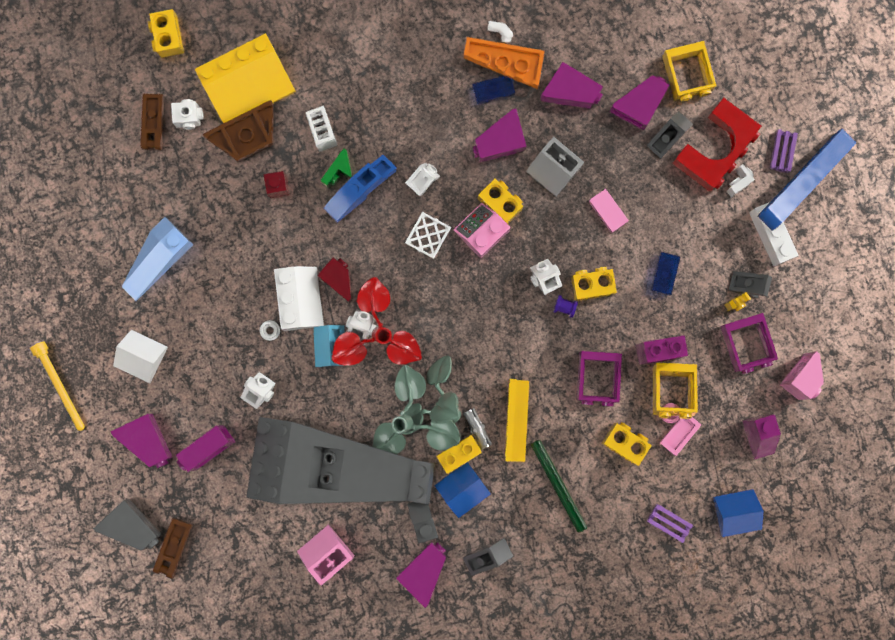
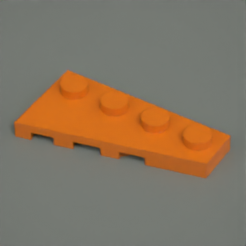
M467 37L463 58L538 89L545 51Z

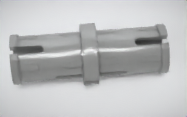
M475 408L463 413L471 429L470 433L474 435L480 450L491 446L492 443L484 429L485 425L481 423Z

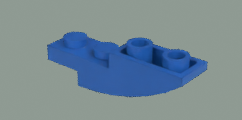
M381 155L372 164H366L345 183L325 205L324 210L338 223L365 201L370 192L394 174L397 168L384 155Z

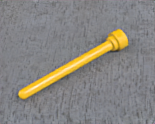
M43 341L30 347L33 356H36L37 359L40 358L78 431L84 430L85 426L47 355V350L49 349L47 344Z

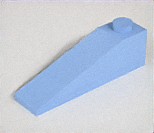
M164 217L150 231L122 288L137 301L193 244Z

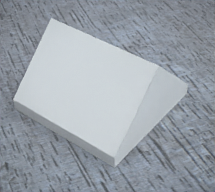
M130 330L116 347L113 366L151 383L168 347Z

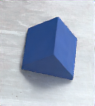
M468 462L434 485L458 518L491 495Z
M754 489L713 497L721 537L762 530L763 509Z

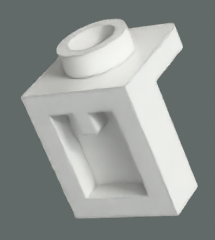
M424 163L416 169L406 181V184L419 196H422L440 175L433 165Z
M743 164L735 170L739 177L729 184L731 187L726 191L730 197L736 195L755 180L752 171Z

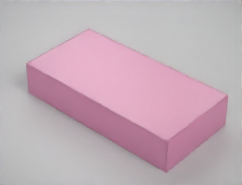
M606 189L589 200V203L611 233L629 221Z
M693 417L691 419H679L659 443L674 456H677L701 424Z

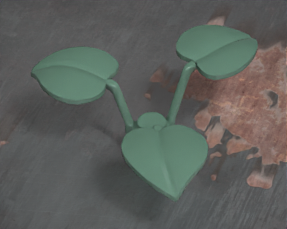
M449 355L434 362L426 375L427 383L429 385L435 384L436 389L440 393L439 401L436 402L431 411L422 410L421 404L416 403L411 405L406 412V415L412 418L414 425L422 424L423 414H429L430 419L435 423L448 421L456 423L460 419L461 411L458 409L457 395L454 392L444 394L440 388V383L445 382L451 373L452 361ZM410 429L409 431L400 434L408 435L415 432L417 429Z
M404 365L398 372L395 381V393L399 400H409V403L400 412V416L392 420V423L385 422L377 427L374 434L373 447L398 454L406 445V439L400 433L410 429H429L427 441L436 450H447L460 443V434L453 421L443 423L431 421V426L414 425L412 418L406 415V412L413 403V399H420L426 391L424 377L408 365Z

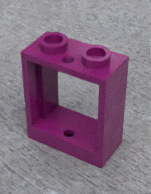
M763 313L720 326L735 372L741 371L742 374L754 371L753 367L760 365L761 368L773 365L772 361L778 360ZM756 324L766 357L741 365L730 331Z
M685 335L645 341L636 345L639 365L680 359L688 356Z
M580 351L576 400H581L582 405H594L595 401L602 402V406L614 407V403H620L622 354ZM585 361L614 363L612 397L583 395Z
M216 425L176 455L178 458L177 464L183 471H197L236 441L224 425Z

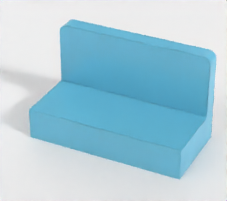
M344 325L314 327L315 367L344 366L334 363L331 359L337 337L345 332Z

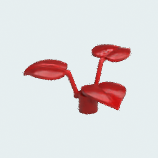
M377 277L367 280L358 292L357 304L361 311H371L377 327L373 329L371 338L361 341L360 337L354 332H344L339 335L333 346L332 361L344 366L358 364L367 355V349L362 344L374 341L380 344L390 343L386 348V353L389 360L395 364L402 365L421 360L420 347L410 333L397 331L392 338L391 331L383 327L375 311L382 312L387 309L390 304L389 291Z

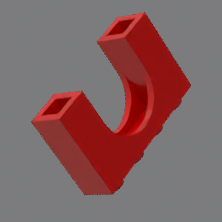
M724 97L707 118L728 134L731 142L728 156L719 160L709 159L687 144L672 163L709 192L714 188L719 189L725 181L722 177L726 172L730 174L737 165L734 162L738 157L742 158L749 150L746 146L749 142L754 143L760 136L758 131L762 127Z

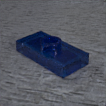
M507 76L472 84L477 104L515 95L512 79Z
M660 252L652 283V292L668 296L672 295L680 256Z

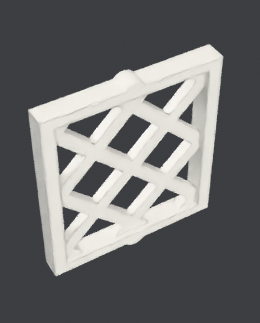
M422 212L405 244L434 259L451 227L442 223L437 218ZM425 217L433 220V223L426 224ZM422 219L424 225L417 227ZM437 224H441L445 229L438 231ZM434 225L436 232L429 234L427 227ZM425 228L426 235L419 236L418 229ZM414 232H416L417 237L411 239ZM445 232V234H444V236H443V238H442V240H441L439 234ZM437 234L439 241L432 243L430 236ZM427 237L429 244L422 246L420 239ZM418 240L420 247L412 245L411 242ZM439 244L434 252L433 245ZM430 247L432 253L425 252L423 248Z

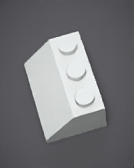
M317 267L274 269L281 330L291 331L324 326Z

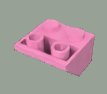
M329 524L297 551L307 570L320 585H323L355 556Z

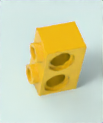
M174 10L150 13L151 21H148L150 33H153L154 40H151L154 52H157L161 58L183 54L184 49L178 17ZM162 22H167L165 27H159ZM165 41H171V43L168 46L163 47V43Z
M494 179L478 194V200L496 212L509 224L522 211L524 207L522 205L523 201L516 194L512 195L508 191V186L502 180L498 182ZM497 190L500 193V197L492 198L489 192ZM511 204L514 207V211L508 213L504 210L503 206Z
M607 267L596 268L595 272L590 273L587 270L576 271V275L571 277L574 300L576 301L611 296L617 293L613 269L607 270ZM599 277H605L608 280L606 287L599 284ZM580 280L587 281V290H582L579 287L578 283Z
M623 422L620 424L614 423L601 444L635 466H639L652 446L647 443L649 439L640 433L637 435L630 432L632 428ZM618 431L622 432L624 436L623 441L620 443L614 440V434ZM635 442L641 446L638 454H634L631 450V446Z
M470 435L460 441L458 445L443 451L436 457L448 474L481 454L482 451L473 436Z

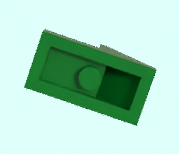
M344 148L320 180L322 185L328 189L331 185L335 186L340 179V173L349 180L352 178L349 155Z

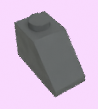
M678 111L646 146L661 159L689 130L693 123Z
M505 538L464 556L463 559L471 576L499 567L514 556Z

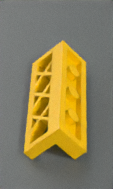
M509 379L504 461L525 462L529 381Z

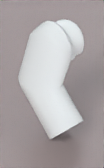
M489 21L487 31L499 32L502 35L501 41L503 43H510L511 37H513V32L505 23Z

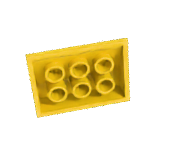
M266 33L195 68L205 91L223 123L269 100L275 103L296 92Z

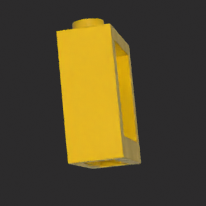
M704 41L665 50L662 59L674 101L681 100V102L691 100L692 96L700 95V97H705L712 94L711 92L715 89L716 82ZM697 56L705 86L680 92L672 62Z
M656 362L653 366V415H659V418L679 416L680 419H691L698 412L697 364ZM660 376L688 377V408L660 407Z

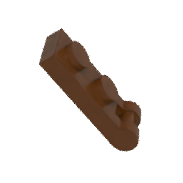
M143 94L140 140L142 150H148L149 148H155V150L163 149V94ZM149 135H155V139L149 140Z
M172 518L154 565L153 573H162L167 578H174L193 524ZM165 560L171 562L169 567L164 565Z

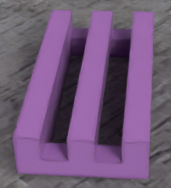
M780 129L776 131L770 169L787 173L791 172L798 133L784 132ZM781 136H783L784 140L781 151V157L779 166H777L776 162L779 151V145ZM791 138L786 167H784L788 140Z
M656 504L647 519V522L682 543L689 534V530L693 527L692 524L659 504ZM660 510L686 526L685 529L659 515L657 511ZM656 517L682 533L681 536L655 522L653 518Z

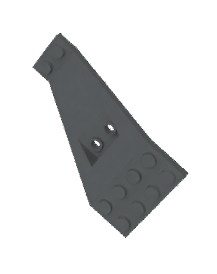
M259 417L246 498L275 504L411 501L429 504L435 463L414 460L297 422Z

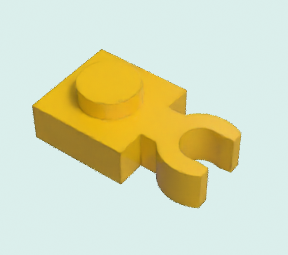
M745 292L724 305L728 311L735 309L737 312L747 306L745 302L751 298Z

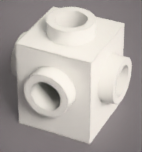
M184 99L180 103H171L172 122L177 128L183 127L185 130L195 129V126H201L200 120L203 119V110L196 101Z
M548 259L530 267L533 274L530 276V279L535 287L539 286L544 295L562 286L559 278L561 273L557 265H552Z
M356 309L353 316H349L346 327H348L347 332L356 333L360 337V341L368 339L369 335L372 336V331L377 325L373 324L374 318L371 314Z
M258 372L254 378L251 376L248 378L240 398L258 409L264 401L269 402L274 395L272 390L276 383Z

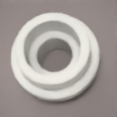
M265 321L260 327V334L265 340H275L280 334V327L274 321ZM269 327L274 329L272 334L267 333Z

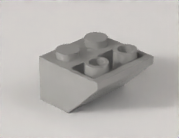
M553 136L526 172L557 197L582 168L584 161Z

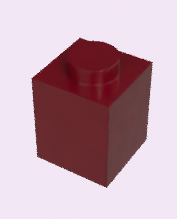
M284 171L263 174L266 192L270 199L290 195L287 176Z

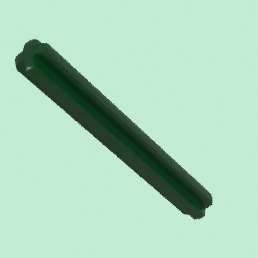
M541 440L531 443V447L578 533L585 531L587 525Z

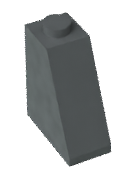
M130 499L123 500L93 528L95 532L140 551L147 548L151 550L159 543L158 538L162 535Z

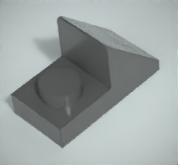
M733 271L729 291L739 294L747 292L753 298H758L759 296L767 297L772 277L765 274Z
M408 503L418 543L438 538L429 504Z

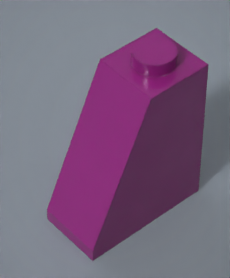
M562 62L542 93L540 100L546 103L591 108L594 103L597 105L601 100L603 86Z
M652 75L616 101L609 112L644 131L667 91L669 84L662 77Z
M512 109L475 139V146H472L474 157H478L480 163L526 150L527 145L517 109Z
M146 414L110 431L114 438L148 467L156 466L157 469L169 464L167 460L173 458L153 414Z
M775 414L759 415L742 420L754 459L775 454L781 436Z
M432 541L396 576V579L424 608L429 604L446 559L444 554L446 550L438 542L434 544Z

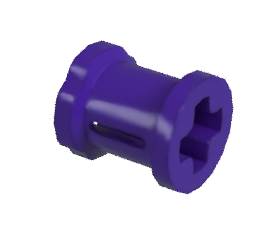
M559 295L553 312L568 314L570 318H573L578 301L575 300L573 302L563 299Z

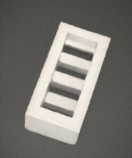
M324 106L305 112L318 151L321 152L337 146ZM323 115L322 118L312 121L313 118ZM327 130H328V132H326V133L317 135L318 133H321V132H324V131H327Z

